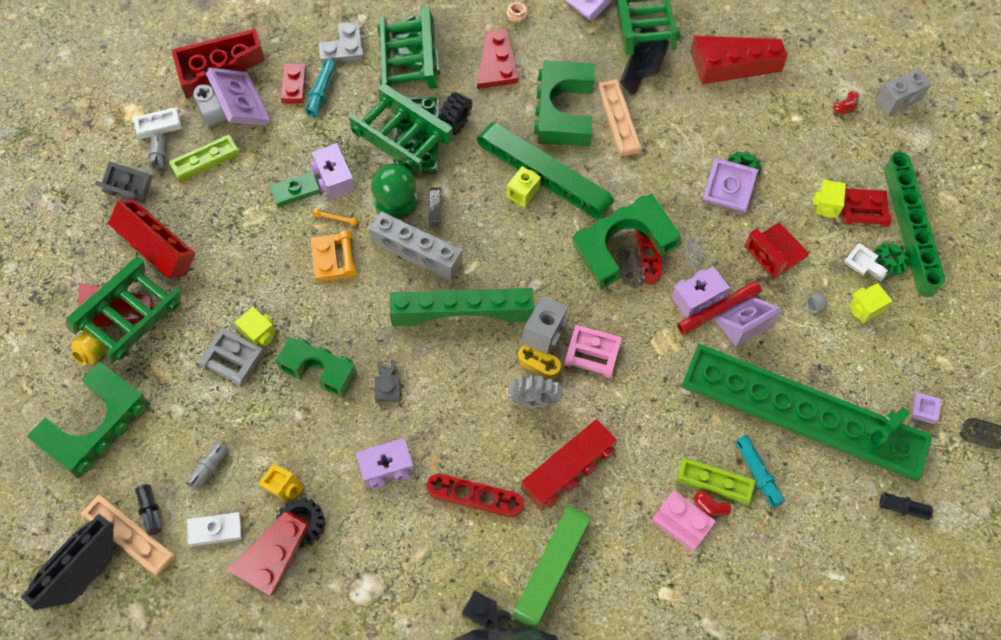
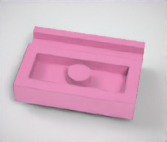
M676 491L670 494L651 520L692 552L695 551L716 522Z

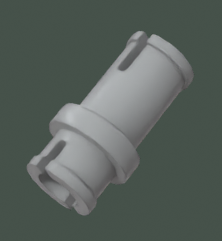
M157 134L151 136V150L148 151V159L150 160L149 166L156 169V164H158V169L163 168L164 161L166 160V152L164 151L166 138L159 134L158 142Z

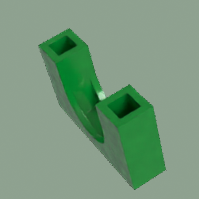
M543 60V69H538V82H542V86H537L536 99H541V101L536 103L535 116L539 117V121H535L534 134H538V143L590 147L592 116L562 113L552 105L551 101L562 93L592 94L594 63Z
M653 193L639 197L633 204L617 209L613 215L607 218H600L591 227L580 229L572 236L574 248L600 289L621 279L620 269L607 250L608 241L618 231L636 229L643 232L651 240L660 256L681 246L680 233Z
M100 362L85 375L82 381L90 391L106 402L107 412L102 424L89 434L73 436L63 432L47 418H44L27 435L38 448L77 479L92 468L93 462L109 450L111 443L118 436L126 432L129 424L136 417L143 414L146 406L149 404L142 393Z

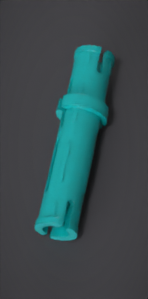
M324 60L315 87L309 93L310 99L304 112L311 118L318 117L321 105L326 101V92L337 67L336 63L332 60Z
M749 435L741 436L735 440V445L757 481V488L762 490L771 508L780 506L786 500L775 483L774 475H771L767 470Z

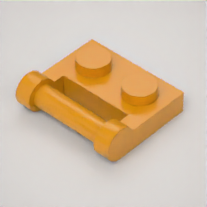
M350 231L310 238L316 282L350 278L357 275V268L353 263L351 248L353 238ZM342 244L343 268H338L335 245Z

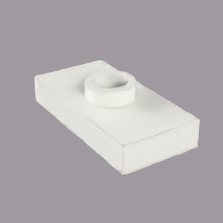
M177 107L133 118L138 139L182 129Z
M240 512L187 519L188 545L190 547L242 540Z

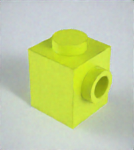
M522 166L507 184L506 197L525 208L540 190L541 177L535 171L528 170Z
M823 180L813 197V205H816L815 214L828 218H838L844 207L846 184Z
M877 283L868 289L863 287L853 294L854 298L849 307L852 314L864 324L884 313L892 303V300Z
M254 307L250 308L235 321L239 333L247 341L259 347L270 344L276 335L273 328V320L267 314L262 316Z

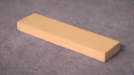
M618 79L597 83V91L619 156L641 153L642 148Z
M100 495L81 513L89 522L98 514H101L114 525L113 542L157 578L176 558L170 551Z

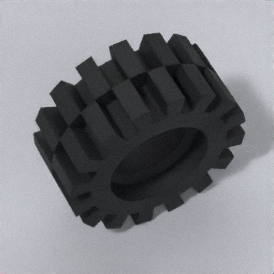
M457 92L451 93V96L447 97V102H444V107L441 108V114L438 115V118L453 127V135H457L461 132V128H464L465 122L467 123V118L471 114L470 110H472L471 105L473 102L470 98Z
M295 497L291 503L289 500L286 501L285 508L280 507V515L277 514L276 520L287 511L295 516L300 513L309 515L311 523L299 546L303 548L305 544L313 545L312 541L315 539L318 541L320 533H324L325 519L318 503L315 504V501L311 498L307 500L306 497H302L301 500Z

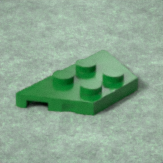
M421 13L416 16L411 14L403 21L396 23L417 20L418 17H421ZM416 28L392 33V39L395 41L417 37L422 33V30ZM421 45L394 49L395 58L419 54L420 51H423ZM436 47L437 75H440V66ZM422 62L402 65L420 71L421 68H424Z

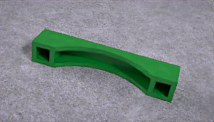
M533 288L390 292V318L392 326H415L433 319L451 316H483L507 322H528L534 311Z

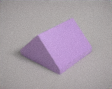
M752 297L719 315L715 320L737 348L773 327L781 313V308Z

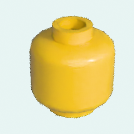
M86 330L71 343V355L82 365L96 364L109 350Z

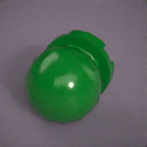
M396 163L383 165L375 172L371 182V191L377 213L383 212L394 218L402 216L406 218L411 215L418 204L416 180L412 172L404 165Z

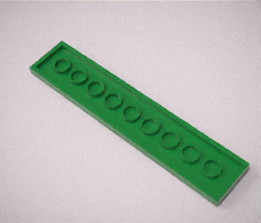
M698 343L681 385L683 389L915 482L921 478L933 435L902 423L888 437L887 441L878 447L876 444L880 441V436L874 433L868 438L866 434L873 426H884L885 423L882 420L885 416Z

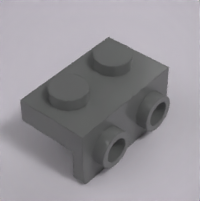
M109 161L103 181H96L95 185L103 187L101 192L115 196L116 192L123 194L121 199L124 200L139 199L145 201L153 175Z

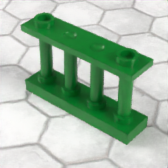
M615 0L625 55L634 54V45H637L639 42L668 39L670 40L672 50H676V43L680 40V29L675 26L670 0H660L661 4L640 7H631L629 3L653 0ZM655 13L664 14L663 18H653L635 21L634 18L630 19L632 18V16ZM667 27V31L641 34L633 32L635 29Z
M421 7V17H418L417 20L388 25L384 14L380 15V24L377 25L378 34L381 37L382 75L379 76L380 86L384 83L392 88L393 84L423 79V81H427L429 89L438 88L435 28L430 7ZM416 28L422 30V33L417 37L390 41V33ZM416 45L423 47V51H420L419 54L391 58L390 50ZM418 62L424 64V68H421V71L391 76V67Z
M383 83L378 88L380 102L362 120L354 115L349 117L351 131L357 137L364 138L403 164L411 172L413 171L420 176L422 174V157L437 142H442L448 146L453 141V127ZM386 108L396 112L379 131L369 126ZM403 119L413 123L411 128L396 143L386 137ZM419 131H425L431 136L414 154L404 149Z
M138 256L131 260L66 318L67 328L74 335L80 330H86L109 349L107 351V359L111 365L117 360H122L128 354L130 347L169 311H175L181 303L180 290L178 288L167 294L144 275L145 264ZM139 282L162 302L151 310L127 291L132 283ZM116 298H122L143 315L144 318L136 326H133L112 309L110 303ZM98 314H104L127 334L116 343L94 325L92 319Z

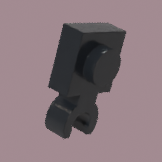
M475 590L461 613L463 617L484 628L489 621L493 623L494 629L505 628L499 625L498 620L504 617L507 620H511L512 617L506 610L496 611L495 608L498 602Z

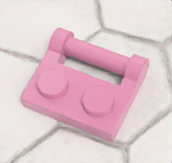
M575 325L564 366L583 368L604 374V377L611 379L622 337ZM575 352L608 360L607 365L575 357Z

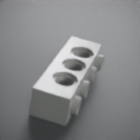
M380 212L369 228L371 243L452 281L462 265V249L386 213Z

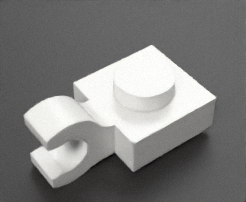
M860 243L857 244L844 261L846 265L862 276L868 271L880 282L888 271L875 262L878 259V255Z

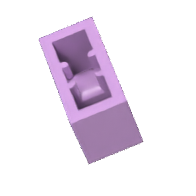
M337 143L312 152L313 161L310 164L315 175L319 174V186L322 192H327L329 199L355 190L353 177Z
M713 266L707 270H699L687 281L686 279L679 281L674 286L671 298L687 318L726 298L730 287Z
M405 438L356 452L366 488H380L388 481H403L408 479L411 474H414ZM383 463H388L389 467L384 468Z

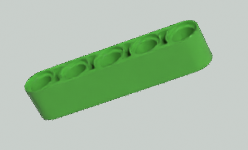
M570 505L567 506L511 618L528 627L537 629L592 516Z

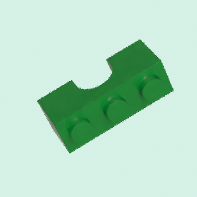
M289 336L275 360L280 371L298 379H301L309 368L319 367L323 369V373L319 378L321 388L344 398L357 375L355 364L352 360L344 356L339 358L332 355L326 348L319 347L318 349L311 346L308 341L302 338L295 339Z

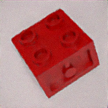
M779 222L763 233L757 228L750 232L744 246L773 279H776L809 255L805 248Z

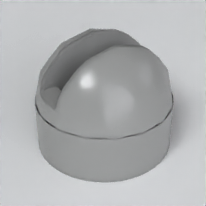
M813 294L806 298V305L808 310L815 314L825 309L827 300L822 294Z

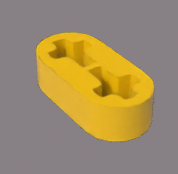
M526 345L519 349L518 361L521 366L537 375L543 376L544 379L557 378L561 370V362L557 357ZM533 353V358L525 359V354ZM554 365V369L546 371V366Z

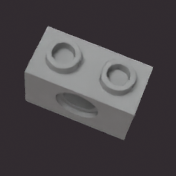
M916 69L884 84L876 101L889 116L923 100L931 83L919 69Z
M541 296L524 327L521 344L548 354L551 346L556 347L559 341L560 329L564 331L569 320V317L566 316L568 306Z

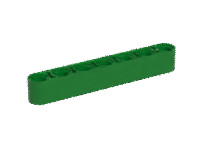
M491 122L477 137V142L481 148L518 171L522 166L528 170L535 171L541 177L540 185L595 219L602 218L614 203V198L608 191L495 122Z
M898 151L890 157L884 168V175L905 250L909 251L910 267L916 289L922 296L932 297L944 284L945 275L911 159L906 153Z

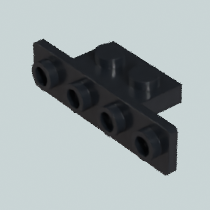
M656 27L641 28L639 34L659 31ZM669 40L639 42L637 45H634V54L630 55L620 79V84L630 95L636 94L641 79L658 74L670 44Z

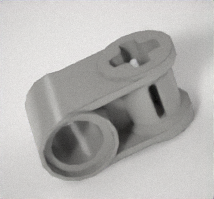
M208 85L196 87L193 93L208 129L227 121L228 119L213 89Z

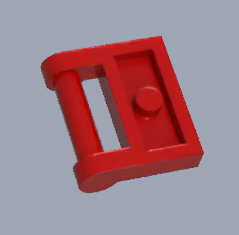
M845 188L844 207L841 211L842 224L863 223L890 227L891 215L889 214L887 191ZM852 212H853V213H870V214H879V215L852 214Z

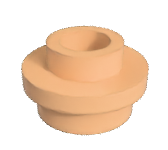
M514 2L507 9V17L513 22H521L527 17V9L524 4Z

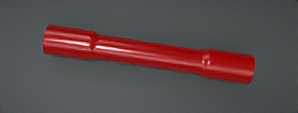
M754 280L710 307L678 322L677 328L682 335H686L737 304L760 294L762 288Z

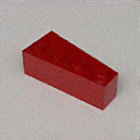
M256 28L171 49L180 85L186 99L194 96L195 88L200 85L212 87L206 75L209 68L242 72L265 60Z
M694 35L690 50L701 85L782 72L788 57L782 39Z

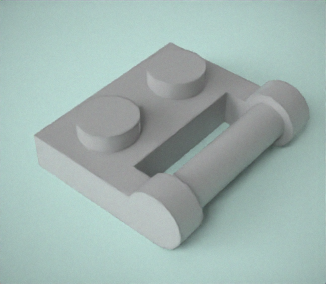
M221 328L201 357L199 366L206 370L211 369L233 380L235 385L243 387L264 351L263 348ZM216 354L241 366L239 372L213 360Z

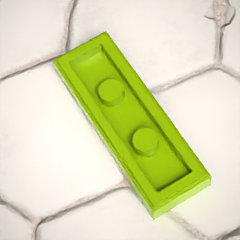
M229 134L169 161V164L178 181L181 182L240 155V151Z
M683 457L675 482L749 506L756 480Z

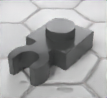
M391 360V367L389 369H384L382 361H378L377 368L381 376H374L376 403L400 401L399 375H394L396 372L395 361Z

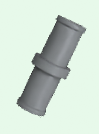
M215 442V445L205 458H201L197 462L199 464L198 467L185 481L190 488L194 486L193 490H200L210 474H214L217 471V465L226 453L229 452L228 447L225 445L221 447V442Z

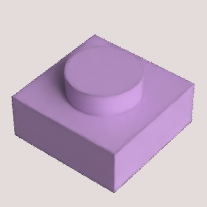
M916 393L913 396L911 418L936 424L939 420L941 399Z

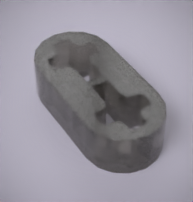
M430 187L429 227L441 226L442 188Z
M625 245L618 252L621 280L631 288H638L645 280L641 253L633 246Z
M969 418L960 425L959 434L965 441L990 449H1001V440L998 442L996 437L993 436L994 433H997L998 438L1001 439V425L977 418ZM970 426H972L973 431L976 432L974 435L971 434V430L968 429Z

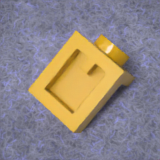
M275 464L270 467L258 483L262 489L279 497L284 503L288 500L290 503L293 502V498L298 497L305 488L304 484L293 473Z

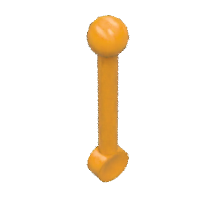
M316 208L312 212V215L315 217H327L350 223L352 226L358 224V219L355 217L350 219L325 213Z

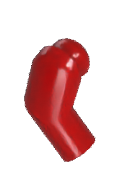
M848 92L846 100H841L833 105L834 112L836 114L854 112L859 96L858 92Z
M698 491L693 497L696 506L708 516L730 515L731 513L729 502L717 503L706 492Z

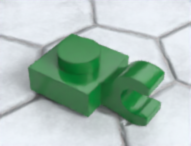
M904 407L897 413L892 410L882 420L885 425L873 426L866 436L869 438L874 433L878 434L880 441L876 445L878 447L882 446L911 413Z

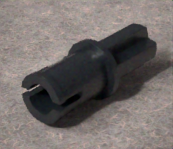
M140 485L135 489L140 507L138 514L143 518L146 533L148 535H157V533L162 531L158 515L159 505L155 503L151 485Z
M886 492L881 494L879 500L880 508L899 512L901 516L911 515L925 520L932 518L933 508L930 505L912 501L907 496L903 498Z

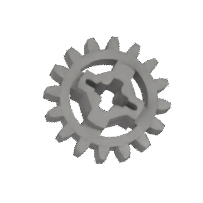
M535 375L528 378L520 377V380L513 379V382H509L508 398H511L512 402H518V405L525 404L527 408L535 409L549 407V404L557 405V402H561L562 386H559L558 382L552 383V379L544 380L543 376Z

